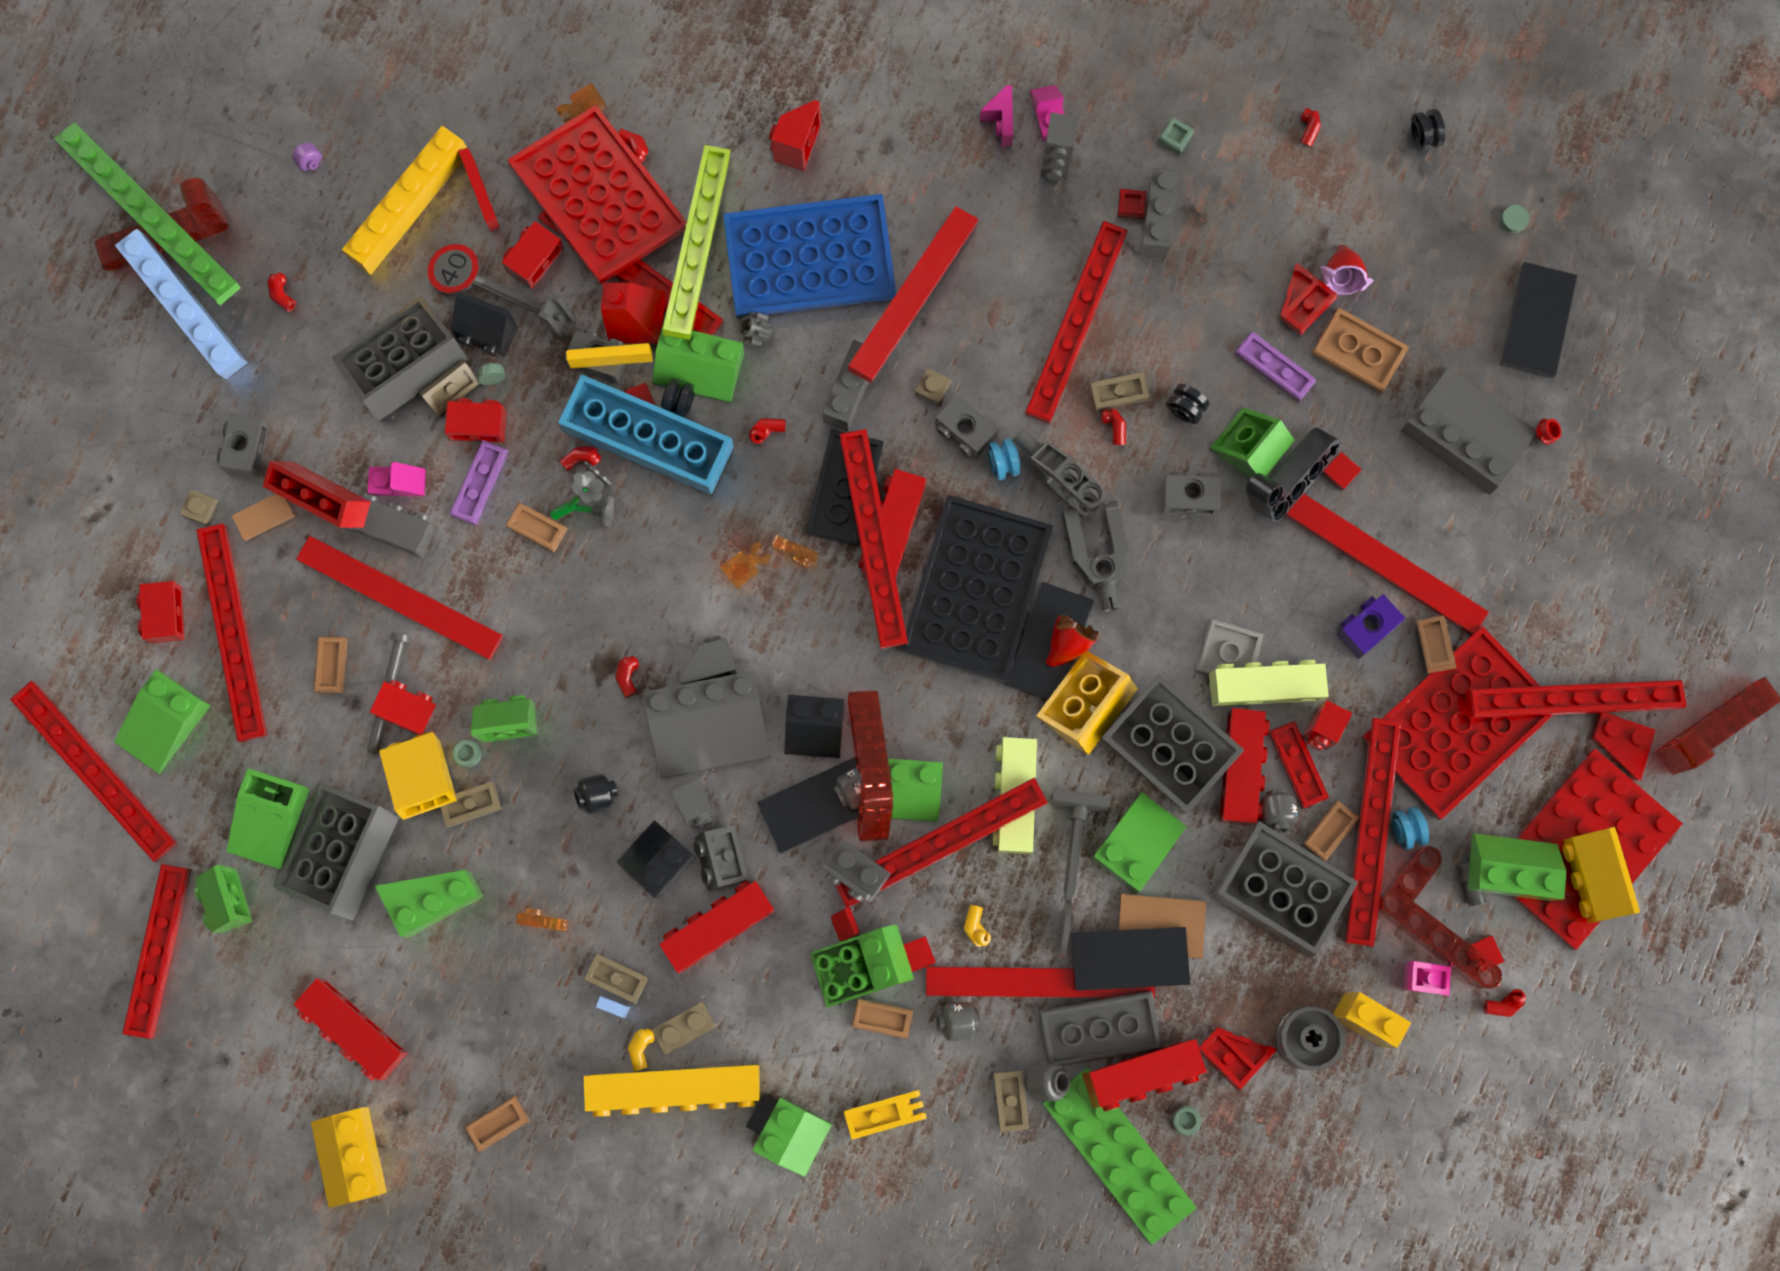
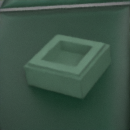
M1172 117L1157 142L1180 155L1195 130Z

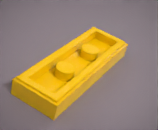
M648 343L571 349L566 351L570 368L653 362L652 351Z

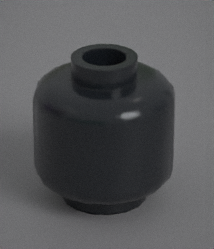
M604 774L580 779L577 788H574V796L580 810L584 809L588 814L610 809L613 806L614 797L618 796L614 780L609 781Z

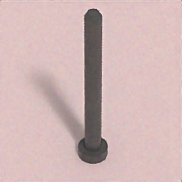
M395 632L391 633L390 640H393L394 643L384 679L385 682L390 683L391 679L396 680L405 643H410V636ZM376 716L367 747L368 753L374 755L379 751L386 722Z

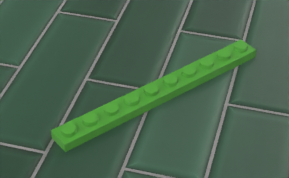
M75 122L54 138L57 144L219 305L241 288Z

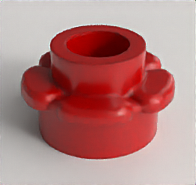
M1543 418L1536 427V437L1546 445L1555 443L1561 437V427L1555 419L1547 420Z

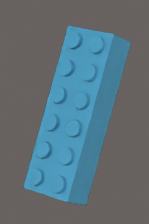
M582 374L558 421L564 433L709 495H712L734 448L732 438Z

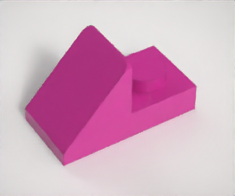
M1006 85L980 111L979 121L996 122V137H1001V146H1012V85Z
M1056 85L1030 90L1042 141L1046 140L1051 113L1064 114L1062 107L1064 97Z
M391 462V467H369L367 493L373 496L425 497L426 470L397 462Z
M1407 961L1405 962L1403 991L1449 996L1451 967Z

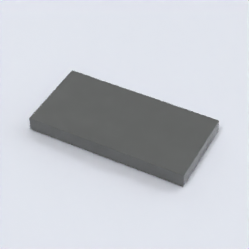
M1152 990L1038 1010L1048 1063L1065 1066L1162 1048Z

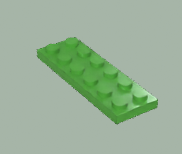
M1086 1067L1070 1080L1069 1090L1061 1100L1056 1102L1044 1101L1042 1104L1145 1238L1153 1245L1197 1209V1207L1119 1107L1104 1112L1102 1107H1092L1082 1076L1083 1073L1090 1071Z

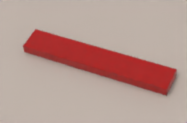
M165 864L160 866L122 1032L124 1035L154 1039L192 869Z

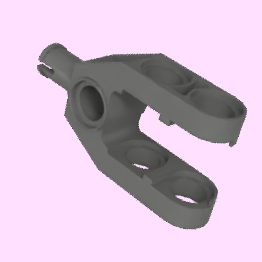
M1025 428L1019 431L1013 438V442L1030 456L1029 466L1044 484L1070 509L1076 508L1079 517L1086 519L1094 516L1103 498L1102 487L1070 456L1047 441L1045 444H1040ZM1069 469L1076 471L1078 478ZM1065 479L1070 480L1072 483H1068V482H1066V481H1064V480H1065ZM1059 484H1060L1068 493H1063V492L1059 489ZM1089 488L1096 490L1098 498ZM1084 498H1088L1092 500V502H1088ZM1078 503L1086 508H1093V510L1084 512L1079 508Z
M1118 502L1102 503L1105 507L1107 518L1106 531L1111 536L1113 553L1112 555H1100L1095 558H1088L1077 509L1063 510L1062 519L1072 566L1091 589H1099L1103 612H1109V609H1112V611L1120 609L1115 585L1119 583L1128 545ZM1105 565L1109 568L1110 573L1108 575H1100L1096 571V567Z

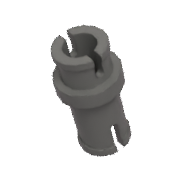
M1470 862L1458 864L1461 871L1459 878L1460 882H1464L1468 905L1476 906L1487 903L1484 892L1468 890Z

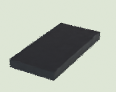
M1523 263L1500 365L1552 378L1556 376L1577 279L1576 274L1531 263Z
M831 429L805 534L859 547L860 540L839 434L846 432ZM868 438L876 476L884 441Z
M1042 582L1005 686L1048 701L1070 671L1073 660L1056 667H1050L1046 664L1051 648L1055 621L1060 614L1068 615L1069 618L1085 627L1094 600Z
M859 755L757 802L780 854L883 807L875 788L873 789L875 798L857 809H851L848 805L843 807L834 789V786L837 785V778L854 768H861L865 774L867 773Z
M1186 927L1071 933L1075 991L1190 985Z

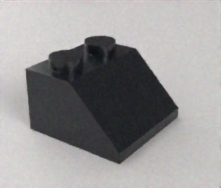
M458 291L451 324V331L457 338L456 341L467 347H472V344L481 347V350L490 356L496 357L499 354L506 357L518 330V326L510 311Z
M788 695L784 754L840 759L845 708L844 699Z
M654 820L618 859L617 863L649 894L659 900L696 857Z

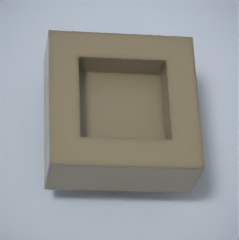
M927 368L915 390V394L939 406L951 384V379Z
M190 489L180 515L208 526L219 501L216 498Z

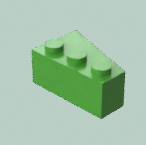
M467 870L375 886L400 937L404 938L415 935L484 897L472 873Z

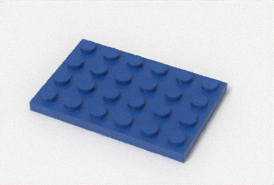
M883 194L723 213L736 319L749 316L750 312L770 315L890 300L896 295Z

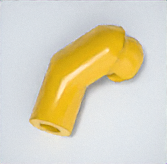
M970 905L964 925V932L974 945L978 947L986 946L990 943L991 936L980 924L983 908Z
M649 1028L636 1031L628 1045V1052L634 1072L648 1068L644 1050L647 1044L653 1043L655 1039L653 1031Z

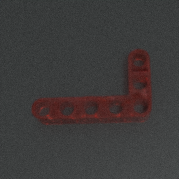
M191 178L180 184L179 187L186 207L168 213V215L195 242L220 234L229 228L221 201L203 179ZM138 224L101 237L94 243L101 266L105 271H115L130 266L129 262L115 245L136 229L145 234L161 254L166 252Z
M1762 677L1661 746L1655 753L1671 775L1697 768L1715 756L1712 749L1780 702V695L1768 679Z
M878 691L849 692L848 708L858 773H861V784H859L860 805L857 819L858 838L860 842L888 840L893 811V789Z
M1425 846L1415 850L1380 896L1379 913L1444 964L1451 967L1452 970L1478 989L1497 987L1502 981L1501 969L1414 902L1442 863L1441 853L1433 846ZM1422 853H1427L1431 857L1432 863L1430 867H1425L1421 863L1420 856ZM1405 875H1410L1415 880V887L1412 890L1406 888L1403 883ZM1389 897H1393L1398 901L1399 906L1396 912L1390 911L1387 907ZM1412 915H1417L1421 919L1422 925L1419 930L1413 929L1410 924ZM1437 932L1442 934L1445 939V944L1442 948L1437 947L1433 941V937ZM1460 950L1464 951L1468 956V962L1465 966L1460 965L1457 961V954ZM1484 968H1487L1491 973V981L1488 984L1484 983L1480 977V973Z

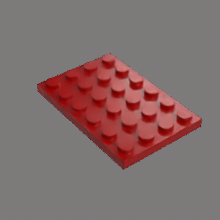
M597 105L507 159L510 168L600 285L683 233L686 229L687 221Z
M1484 626L1480 627L1453 652L1456 669L1430 673L1381 718L1402 721L1395 775L1438 821L1442 820L1553 716L1470 719L1466 691L1469 689L1540 686ZM1370 729L1361 737L1367 745L1369 744Z
M1592 749L1516 837V839L1558 845L1566 869L1564 900L1547 901L1516 896L1511 897L1572 950H1577L1601 921L1587 923V919L1580 912L1579 902L1581 899L1578 890H1575L1572 885L1571 874L1573 872L1570 862L1566 861L1563 854V846L1565 845L1563 840L1615 827L1631 883L1633 884L1683 823L1597 749Z

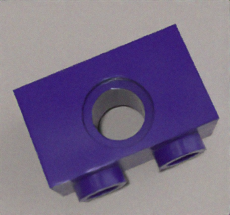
M1384 594L1378 599L1371 596L1360 606L1363 612L1357 617L1351 614L1340 623L1343 629L1337 633V636L1358 659L1364 656L1406 619ZM1365 618L1371 619L1374 622L1375 629L1373 631L1365 628L1363 624Z

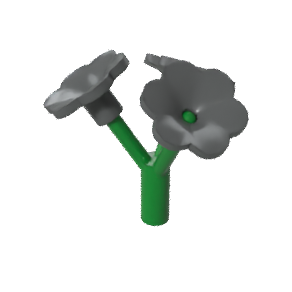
M585 461L584 464L589 471L583 474L576 473L572 477L573 484L570 490L575 496L570 501L551 510L550 515L554 520H557L572 511L589 512L593 516H602V526L610 528L614 517V497L606 495L603 506L593 505V507L577 505L579 500L584 504H588L591 501H600L602 498L601 491L604 488L603 482L608 485L612 484L604 475Z

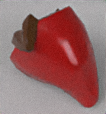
M1060 614L1054 624L1051 648L1046 664L1050 667H1056L1076 659L1087 652L1094 643L1099 641L1100 633L1094 631L1091 625L1085 628L1069 618L1068 615Z

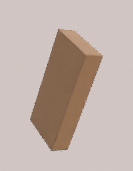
M277 494L232 515L245 541L296 517L288 500Z
M518 502L505 524L510 530L553 553L568 530L565 526Z
M1444 615L1416 620L1427 673L1456 669Z
M318 637L314 692L344 694L348 639L346 637Z
M1337 800L1303 841L1302 845L1326 862L1357 823L1359 817Z
M857 999L852 1027L908 1039L913 1010Z
M513 1096L464 1128L478 1152H481L529 1122L530 1119L517 1096Z

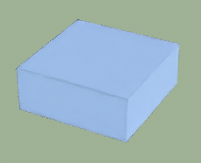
M600 996L596 1005L597 1008L622 1018H626L630 1009L629 1006L604 996Z

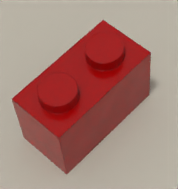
M536 221L530 227L527 226L523 229L519 236L520 240L514 247L507 249L502 261L506 272L530 289H533L564 249L561 239Z
M458 398L456 402L448 401L445 434L453 441L481 442L484 440L490 443H504L507 411L503 404L496 400H484L483 403H473L470 399Z
M174 581L139 584L140 593L136 595V602L141 611V620L138 621L137 627L142 639L151 644L184 640L182 586Z
M391 679L390 683L384 681L369 714L416 735H422L437 705L432 703L433 697L417 691L416 695L405 691L407 686Z
M1326 700L1315 708L1302 737L1307 740L1306 744L1318 751H1322V749L1328 750L1339 742L1353 713Z

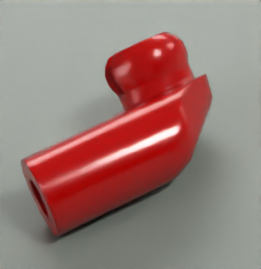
M1305 108L1300 119L1308 124L1300 143L1312 147L1321 128L1320 116L1317 110L1313 111L1310 108Z
M621 128L618 134L627 145L631 146L633 153L639 161L644 162L649 152L644 138L641 135Z
M281 272L271 274L267 280L270 299L286 311H292L296 306V301L284 293L283 286L286 285V276Z
M1117 409L1102 410L1101 422L1104 424L1111 423L1113 429V445H1126V422Z
M760 419L750 429L749 439L754 444H760L772 432H785L786 419Z
M577 446L559 462L569 471L580 461H587L590 465L594 466L600 462L601 455L597 452L598 449L593 446Z
M635 656L623 657L619 661L615 674V679L625 698H629L637 693L631 680L632 672L639 667V661Z
M1514 989L1500 1002L1485 1000L1484 1013L1512 1017L1525 1005L1526 995L1521 989Z

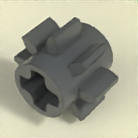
M750 312L749 316L743 317L739 324V333L745 336L743 339L744 343L761 347L762 342L765 343L771 338L773 328L767 322L769 316L759 312L757 314Z

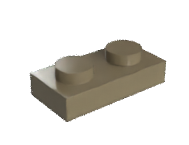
M460 360L419 393L437 416H439L447 409L448 401L456 402V399L462 398L480 383L463 360Z
M1143 372L1092 382L1089 385L1095 412L1148 401L1150 398Z
M492 781L456 793L457 801L440 807L445 825L448 828L502 810L495 784Z
M596 953L584 980L637 1004L649 977Z
M701 1002L655 1027L652 1031L664 1054L667 1055L716 1028V1025L704 1002Z
M1023 1071L993 1073L1000 1133L1029 1130Z

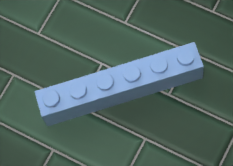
M136 229L115 245L218 375L228 379L248 363L145 234Z

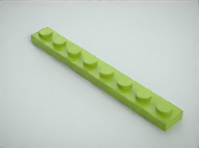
M704 145L663 326V335L688 340L691 338L730 161V149Z

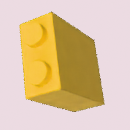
M434 732L418 734L414 739L392 743L387 748L379 751L394 810L403 820L457 801L442 744Z
M1361 992L1344 993L1333 1013L1341 1024L1382 1048H1398L1411 1024L1410 1021Z

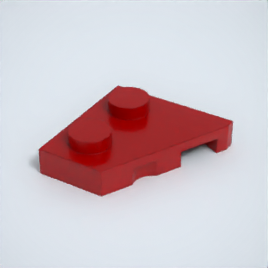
M1297 263L1288 287L1280 320L1299 335H1302L1337 299V293Z
M1598 713L1591 739L1600 748L1605 749L1609 757L1616 764L1620 763L1631 774L1630 777L1633 780L1640 781L1642 780L1656 729L1609 713Z
M1215 1028L1199 1045L1200 1053L1237 1091L1241 1090L1277 1051L1272 1046L1253 1042L1252 1039L1236 1036L1230 1031L1221 1028Z

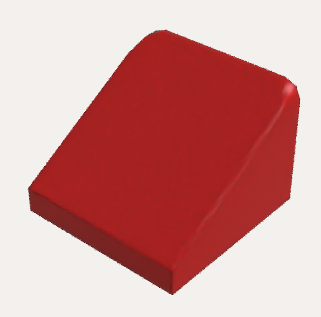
M849 907L831 916V921L840 942L859 935L860 931Z

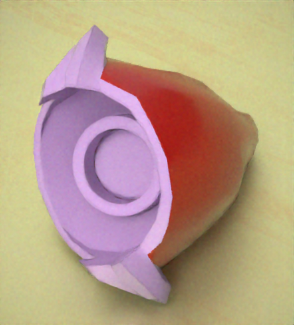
M1339 245L1336 253L1330 257L1327 266H1320L1324 283L1335 291L1337 295L1361 292L1374 281L1372 278H1368L1367 268L1359 254L1346 245Z

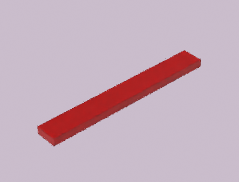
M955 206L848 365V371L872 383L978 224L979 219Z
M542 211L537 217L538 221L565 240L549 217ZM642 260L637 261L615 275L624 283H632L665 291L664 312L667 313L673 283ZM698 302L692 331L714 336L724 323V320Z
M1103 220L1025 415L1048 424L1051 423L1126 238L1127 229Z
M862 429L839 434L880 649L908 644L867 430Z
M1303 494L1285 515L1440 616L1444 615L1445 619L1470 635H1473L1480 628L1489 613L1480 605L1306 494Z
M221 523L196 529L237 741L241 743L266 737L268 735L226 525Z
M310 535L296 558L297 561L488 660H491L504 637L502 634Z
M31 680L10 698L12 703L153 862L159 861L178 844L36 682Z
M1682 680L1483 688L1466 691L1470 719L1679 710L1687 707Z
M1372 718L1352 875V878L1358 881V884L1349 899L1345 943L1372 947L1375 944L1402 721Z
M1034 777L874 861L891 873L880 891L1047 805L1048 802L1036 778ZM841 882L839 886L835 884L846 908H850L860 902L848 893L850 888Z
M926 967V996L1108 998L1152 990L1153 998H1155V987L1075 991L1073 968Z

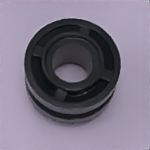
M1437 109L1428 110L1426 115L1423 112L1412 115L1411 134L1419 151L1429 149L1430 145L1434 148L1444 145L1445 124L1441 113Z
M673 377L665 388L661 401L662 409L675 412L676 415L685 418L693 403L695 395L694 384L686 382L684 386H681L680 379Z
M1178 384L1173 391L1175 396L1169 397L1166 407L1182 421L1198 424L1202 418L1200 412H1206L1210 402L1197 389L1185 384Z

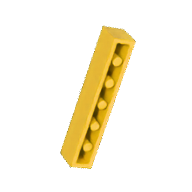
M443 126L439 128L342 248L350 262L370 276L463 162L459 151L467 147L461 138Z
M759 1064L584 1076L585 1112L593 1111V1117L610 1116V1110L622 1109V1115L639 1114V1108L649 1107L651 1113L668 1112V1106H679L680 1111L697 1110V1104H708V1109L726 1108V1103L737 1102V1107H754L755 1101L761 1100Z

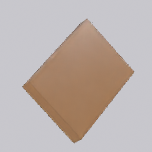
M1338 307L1311 355L1382 394L1409 346Z
M1120 894L1118 930L1186 927L1188 958L1203 959L1206 901Z

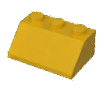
M1087 651L1080 656L1036 717L1066 742L1089 755L1138 688L1127 673Z
M1615 827L1563 840L1565 844L1563 846V854L1566 861L1570 862L1573 872L1571 874L1572 885L1579 892L1581 899L1579 909L1582 916L1587 919V923L1640 913Z
M362 1107L311 1121L329 1208L387 1193L369 1107Z

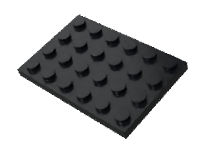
M947 495L906 630L908 644L902 645L900 652L1007 683L1053 525Z

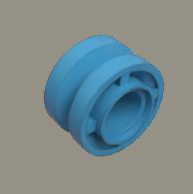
M1011 438L1003 439L1002 446H999L997 442L989 443V463L997 480L1005 479L1008 472L1012 477L1020 475V458L1016 445L1013 444Z
M1417 806L1408 808L1407 815L1402 810L1393 812L1392 827L1394 835L1403 850L1413 849L1414 842L1418 846H1424L1429 843L1428 824Z

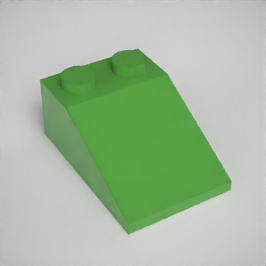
M156 669L138 692L114 742L160 774L211 705L169 675Z
M1141 792L1092 856L1091 860L1136 894L1140 892L1187 826Z

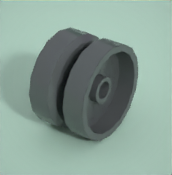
M1297 1007L1287 1011L1278 1021L1274 1032L1275 1046L1279 1055L1288 1065L1300 1070L1321 1071L1332 1066L1341 1057L1345 1046V1032L1340 1021L1330 1011L1321 1007ZM1309 1033L1312 1035L1311 1043L1305 1040V1036H1310Z

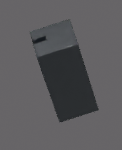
M764 1093L746 1127L761 1135L779 1100Z

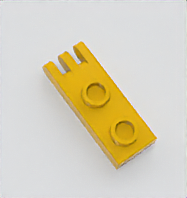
M919 1090L845 1110L844 1114L851 1140L926 1119L925 1113H918L916 1115L913 1113V1110L924 1107L922 1101L913 1104L910 1102V1098L920 1096Z

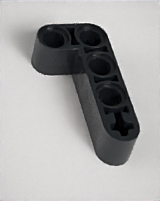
M1320 428L1312 429L1270 478L1257 473L1249 480L1246 494L1252 508L1275 522L1281 520L1337 456L1341 449V441Z

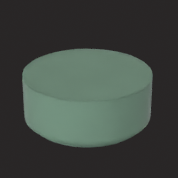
M1521 205L1507 207L1500 217L1501 226L1510 233L1522 231L1529 223L1528 211Z
M497 363L481 366L477 370L479 383L493 385L502 382L505 379L504 367Z
M470 739L458 741L452 749L454 762L463 768L474 767L481 759L482 753L479 745Z
M1180 1106L1172 1114V1126L1180 1134L1192 1135L1201 1126L1200 1113L1191 1106Z

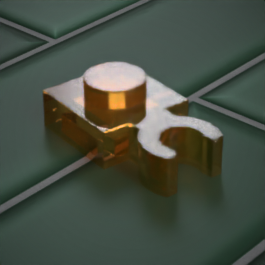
M590 83L569 96L572 102L570 105L562 104L557 107L556 111L559 116L564 113L570 114L568 118L563 120L565 124L597 105L600 111L606 109L607 106L594 85Z
M776 535L773 541V549L789 555L790 558L794 559V564L808 569L809 566L816 569L820 560L818 552L796 542L792 543Z
M760 542L752 546L748 556L741 550L720 567L737 590L760 574L756 568L757 565L767 564L771 560L769 553L762 558L756 555L757 551L763 547Z
M527 908L526 913H517L516 924L567 932L569 920L543 916V910Z

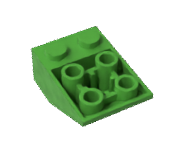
M247 768L237 795L226 852L281 869L310 789Z
M897 924L883 927L810 953L827 1008L914 979Z

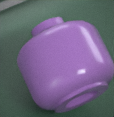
M305 142L299 144L292 154L294 162L302 171L317 169L319 162L322 160V154L312 143Z

